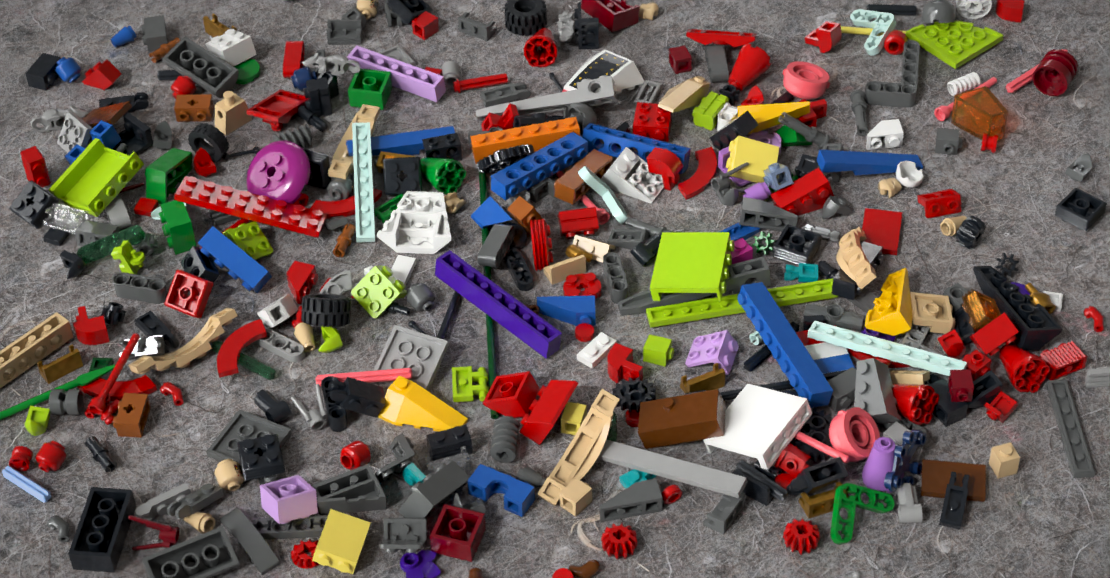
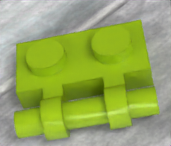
M472 366L452 367L453 402L473 401V395H478L481 402L484 401L489 391L487 386L488 373H486L485 367L478 368V372H472ZM473 382H478L479 385H473Z

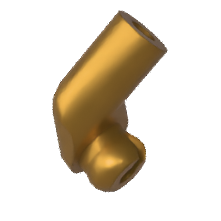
M569 245L566 248V255L569 258L584 255L586 262H591L593 254L581 250L576 245Z

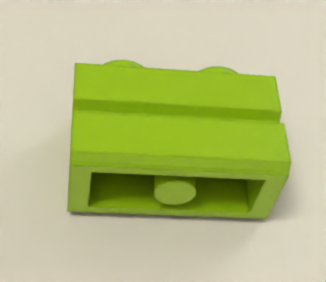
M711 91L706 97L701 99L700 105L694 108L692 112L694 124L699 127L703 126L708 130H713L718 122V113L723 109L725 103H729V98Z

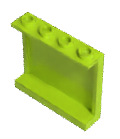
M95 138L51 186L49 191L57 199H62L64 204L98 217L142 168L144 163L136 152H133L130 156L105 147L100 139Z
M662 232L650 284L652 300L661 301L662 293H717L718 301H722V295L726 293L725 280L729 278L728 265L732 263L731 252L734 251V240H731L730 232Z

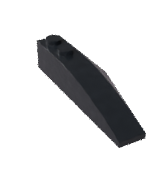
M974 266L973 271L978 284L995 317L997 318L1005 312L1019 331L1015 334L1016 339L1014 340L1019 348L1026 351L1039 350L1062 332L1060 325L1042 305H1035L1031 302L1032 298L1028 294L1022 295L1019 292V287L1006 282L1007 278L992 266Z

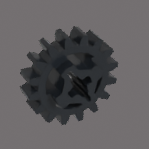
M639 377L636 380L629 378V381L621 380V384L616 383V388H613L612 395L620 399L616 407L621 406L622 411L629 409V413L633 410H636L638 413L640 412V402L656 400V388L653 387V383L647 384L646 379L640 381Z

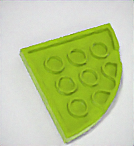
M963 21L950 23L934 22V25L929 26L922 24L906 31L908 39L917 41L920 47L954 69L1003 41V35L988 27L984 29L973 26L974 23Z

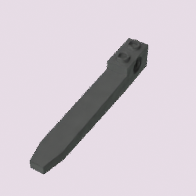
M764 256L728 265L729 278L725 280L726 291L732 290L733 294H739L741 286L745 284L763 282L765 287L771 285L770 269ZM647 290L618 302V308L621 316L645 313L647 308L683 303L717 293H662L661 301H653L651 291Z

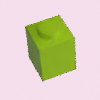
M649 334L643 347V361L666 367L668 360H672L674 355L672 339Z

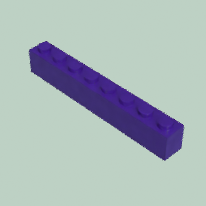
M449 250L436 259V277L547 359L560 349L562 337L560 331Z

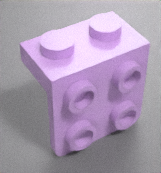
M728 330L698 336L693 340L685 364L687 367H693L711 362L714 364L718 363V370L723 368L725 375H728L739 348L738 343L733 339Z

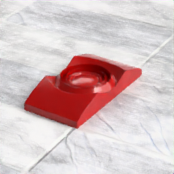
M688 29L686 36L704 45L719 44L737 47L755 41L757 33Z
M280 89L249 108L247 114L273 122L288 123L291 117L297 113L299 107H306L305 102L309 100L308 98L305 99V95Z

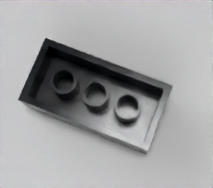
M91 487L68 553L74 570L115 573L132 521L128 517L130 515L133 516L136 509L132 490Z

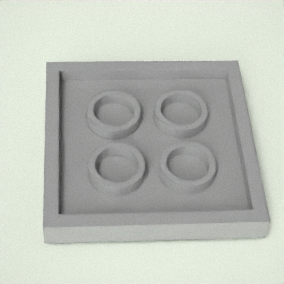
M394 325L373 371L411 368L412 378L409 380L429 391L448 349L449 342ZM384 381L383 383L391 385L394 381Z

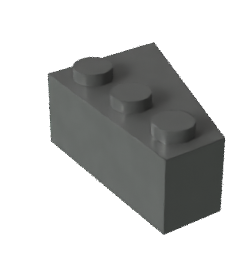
M454 460L448 465L443 463L436 470L435 474L431 472L425 477L423 483L419 481L411 488L412 494L398 511L405 518H425L427 515L430 517L437 507L441 504L444 505L456 493L461 491L470 477Z

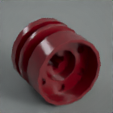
M1061 49L1048 51L1033 72L1032 79L1034 85L1045 95L1059 96L1063 94L1078 72L1077 61L1067 51Z

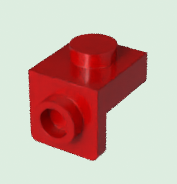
M1002 391L990 404L987 402L984 404L987 411L986 415L992 420L996 421L998 419L1002 423L1018 406L1017 401Z

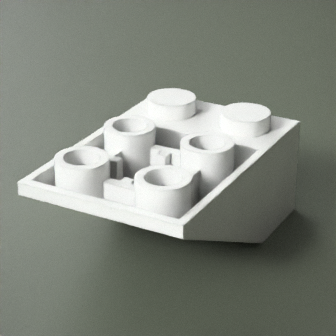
M628 147L622 151L601 178L614 191L648 203H652L664 188L662 175L650 173L648 164Z

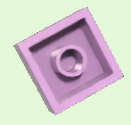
M299 475L260 485L262 509L279 524H287L291 520L308 518L310 515L318 513L316 490Z

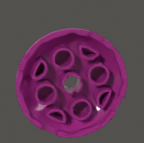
M286 140L275 141L266 145L255 155L249 165L246 177L247 191L293 204L302 195L300 192L309 181L310 162L306 152L296 143Z

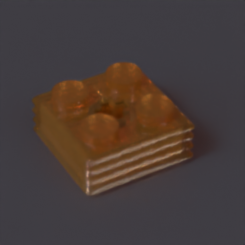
M971 289V292L968 291V294L965 293V296H962L964 302L962 307L971 318L969 323L974 329L983 328L1001 315L995 300L987 295Z

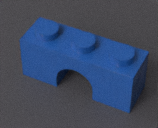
M102 120L89 132L93 140L95 138L100 139L104 146L110 149L115 148L122 140L113 125ZM76 145L65 155L69 164L71 165L86 148Z
M482 464L477 467L467 481L468 494L486 502L493 494H505L503 496L504 510L521 517L525 515L535 501L534 486Z

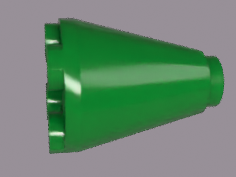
M430 157L421 159V173L438 192H442L445 195L457 192L467 175L466 170L459 161Z

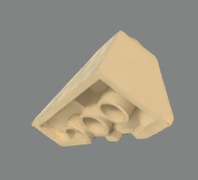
M700 76L688 79L669 89L659 102L658 107L674 113L699 105L701 99L708 95L711 83L705 81V78Z

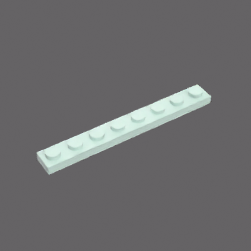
M370 122L352 123L356 243L375 242Z
M814 321L808 330L807 337L817 341L845 347L856 352L867 353L893 362L907 364L911 367L925 369L932 373L949 376L950 370H966L967 362L818 321Z

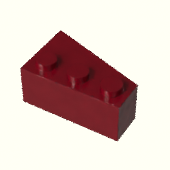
M582 0L581 9L591 17L598 18L599 23L611 32L638 24L640 6H631L627 4V0Z

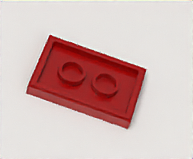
M865 208L862 226L866 236L864 242L882 246V254L897 255L902 212Z

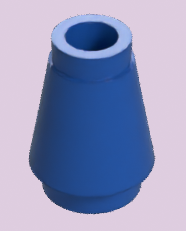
M125 26L110 41L116 48L134 41V38L137 36L131 26Z

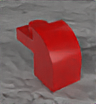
M997 0L996 14L1006 21L1021 23L1025 0Z
M825 21L805 37V43L818 46L820 53L828 52L842 38L840 24Z
M826 100L810 102V113L795 119L809 127H816L817 119L826 117Z
M510 103L502 116L489 112L481 124L482 130L489 131L492 127H499L503 130L512 129L514 117L519 115L516 105Z
M655 147L647 156L649 172L662 175L664 189L671 191L679 182L680 176L678 173L683 168V164L673 152Z
M85 306L78 307L79 315L75 316L77 322H73L77 339L85 345H99L110 342L104 316L88 319Z
M615 343L607 356L609 377L616 383H619L621 379L629 381V378L636 380L637 377L640 378V381H643V367L633 363V349Z

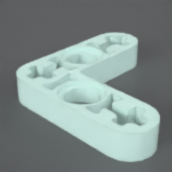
M858 9L852 12L850 16L855 26L874 28L864 47L868 55L878 54L884 46L886 36L896 26L894 15ZM884 32L883 35L877 36L879 33Z
M584 166L578 171L580 177L602 196L616 220L620 224L625 223L629 216L611 188L588 167Z

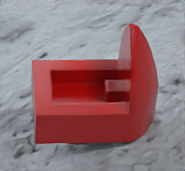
M757 85L749 91L747 99L741 103V106L764 104L762 91Z
M200 147L194 157V169L199 176H210L211 173H216V165L211 160L208 152Z
M955 329L937 338L948 357L960 359L966 352V347Z

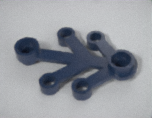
M921 430L905 431L902 438V446L897 445L895 447L892 472H887L884 478V486L889 491L895 492L903 483L914 485L913 477L906 475L903 478L901 477L904 471L916 475L921 473V462L913 461L909 463L917 447L923 446L926 443V434Z

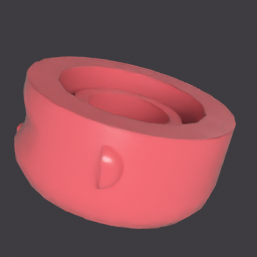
M791 62L783 70V85L785 89L800 99H817L830 86L829 74L823 68L812 63Z
M857 407L846 411H839L838 415L832 419L829 427V439L832 447L850 457L849 462H858L868 458L874 442L880 438L874 419L868 412Z

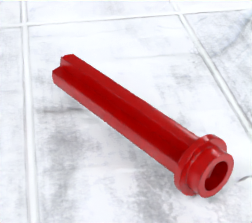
M503 73L461 81L456 79L453 82L454 92L460 93L464 90L508 83V76Z

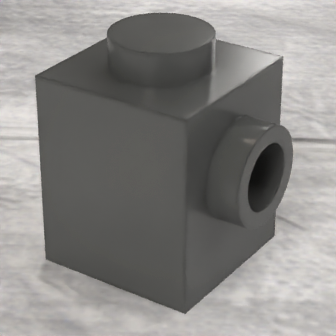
M937 128L935 153L957 155L958 148L962 147V137H959V130Z

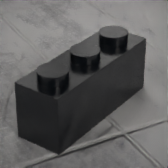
M746 111L711 136L710 140L714 147L720 151L729 147L730 142L734 141L738 136H746L759 124L750 112Z

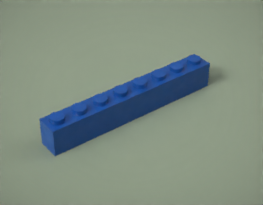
M763 282L742 285L737 297L738 303L743 307L747 317L750 318L755 326L756 331L759 332L765 345H767L772 356L780 365L782 372L789 379L791 386L797 391L799 397L808 400L810 408L828 405L834 390Z

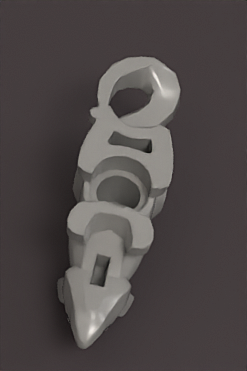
M563 11V14L558 15L559 40L561 42H570L574 37L573 14Z
M315 53L314 57H310L302 62L307 67L319 68V74H323L325 71L331 72L332 75L344 74L347 70L353 73L360 71V64L357 61L348 60L342 55L320 57L318 53Z
M73 104L70 106V109L66 110L50 109L44 112L42 117H34L31 121V127L39 133L61 130L68 112H74L81 119L89 113L81 108H76ZM41 123L46 128H38L36 124Z

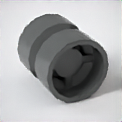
M65 389L51 390L49 409L52 415H64L66 412L68 415L82 414L84 396L81 389H69L68 392Z

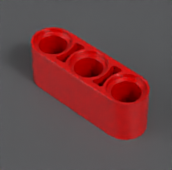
M286 41L283 60L284 78H291L295 70L303 68L304 41Z

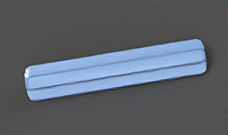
M11 466L3 469L2 473L6 479L40 501L46 503L51 499L50 491Z

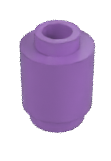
M758 182L744 190L745 194L742 196L764 201L771 195V192L765 182Z

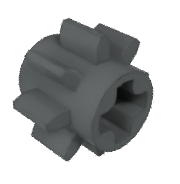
M141 233L137 235V240H134V248H137V252L140 251L144 255H150L154 253V248H157V240H154V235L150 233Z

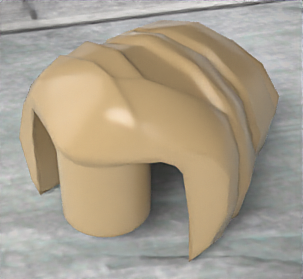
M655 2L641 4L639 17L641 19L653 20V17L658 15V5Z
M894 177L883 179L878 183L880 194L885 195L888 191L889 198L902 189L901 184Z
M456 192L448 193L444 196L446 212L456 213L458 209L466 204L464 199L460 200Z

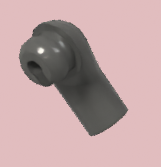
M52 516L47 521L48 527H51L52 530L56 528L59 530L58 540L60 542H68L69 524L60 516Z

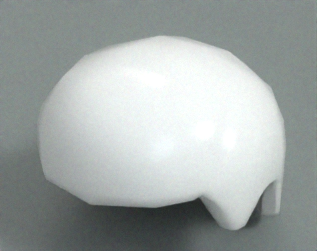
M902 161L896 169V179L905 187H917L924 179L922 169L917 170L916 163Z

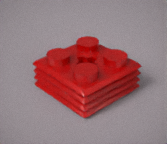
M535 219L530 221L535 270L539 269L541 271L542 269L544 270V267L553 263L552 251H548L552 249L551 238H547V236H550V226L545 224L544 219H539L538 221Z
M176 270L164 305L192 317L201 318L214 283L188 272Z

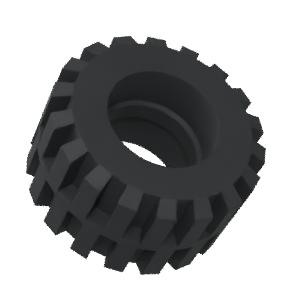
M508 0L505 3V26L513 34L520 36L534 35L540 29L546 27L547 12L544 0Z
M308 294L302 297V322L323 327H339L350 323V298L336 294Z

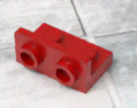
M953 189L917 195L918 203L925 209L926 218L961 212L960 194Z

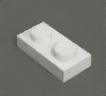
M601 332L577 354V360L593 369L608 355L610 349L617 343V340Z

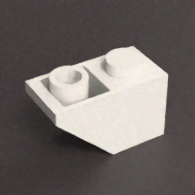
M899 119L880 121L867 134L866 149L902 147L904 133Z
M288 293L257 312L264 326L272 328L298 311V308Z

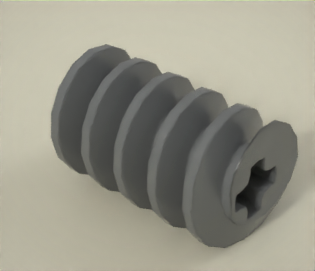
M306 123L305 127L300 125L298 129L296 127L292 128V132L288 129L285 131V134L283 132H279L278 136L273 134V141H291L297 145L301 144L305 148V142H308L310 146L312 145V134Z
M510 416L498 418L493 426L490 454L495 460L502 463L512 462L516 457L518 428L520 425L515 418Z

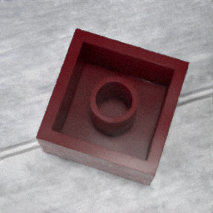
M444 504L430 535L431 551L436 552V554L472 562L486 531L485 514Z

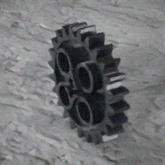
M529 144L500 149L489 155V157L479 160L480 162H477L479 172L483 174L501 171L535 151L533 146Z
M814 407L812 410L813 414L799 431L832 447L829 439V427L832 421L831 414L824 415V410L818 413L816 412V407ZM796 438L790 441L792 445L810 456V459H813L815 463L818 457L825 460V455L827 454Z

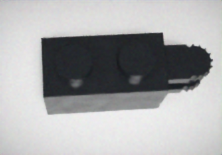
M931 374L928 380L929 383L925 381L924 385L931 386L935 393L939 394V401L932 413L945 427L966 418L968 404L966 402H951L948 383L944 379H939L936 375Z
M347 377L344 382L332 381L328 385L329 390L332 391L330 392V399L339 402L341 408L376 418L386 405L383 387Z
M839 456L803 469L797 478H794L788 484L786 490H788V494L791 496L799 495L803 492L809 496L836 486L835 482L840 481L842 483L849 474Z

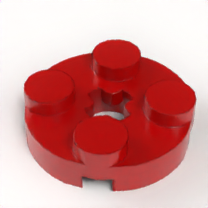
M590 272L587 274L568 275L563 285L564 296L595 295L596 299L598 296L600 298L602 292L600 281L594 273Z

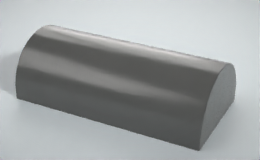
M185 36L162 58L164 64L183 76L189 77L197 85L218 98H222L224 92L231 91L238 79V69Z
M223 526L142 558L147 578H211L239 566V561Z

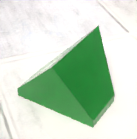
M783 125L775 132L781 137L782 147L812 145V142L806 141L805 136L786 125Z

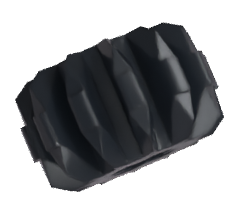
M967 217L955 236L956 242L968 249L975 247L986 229L985 223L977 217Z

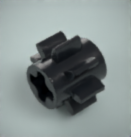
M725 85L723 89H719V95L727 96L731 106L739 102L740 90H736L735 86Z
M1002 253L1003 258H996L998 265L994 268L1000 269L1002 275L1007 272V275L1011 276V271H1018L1015 266L1019 261L1013 260L1014 254H1010L1007 257L1006 253ZM1006 261L1011 263L1008 269L1003 267Z
M109 302L108 306H103L101 316L105 317V323L118 325L119 321L123 322L126 311L122 310L123 306L121 304Z

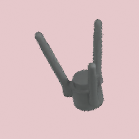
M746 162L727 173L712 178L711 185L713 190L726 194L730 190L728 189L731 184L729 178L732 176L730 175L748 166L749 163ZM747 188L737 189L739 192H744V190H746Z

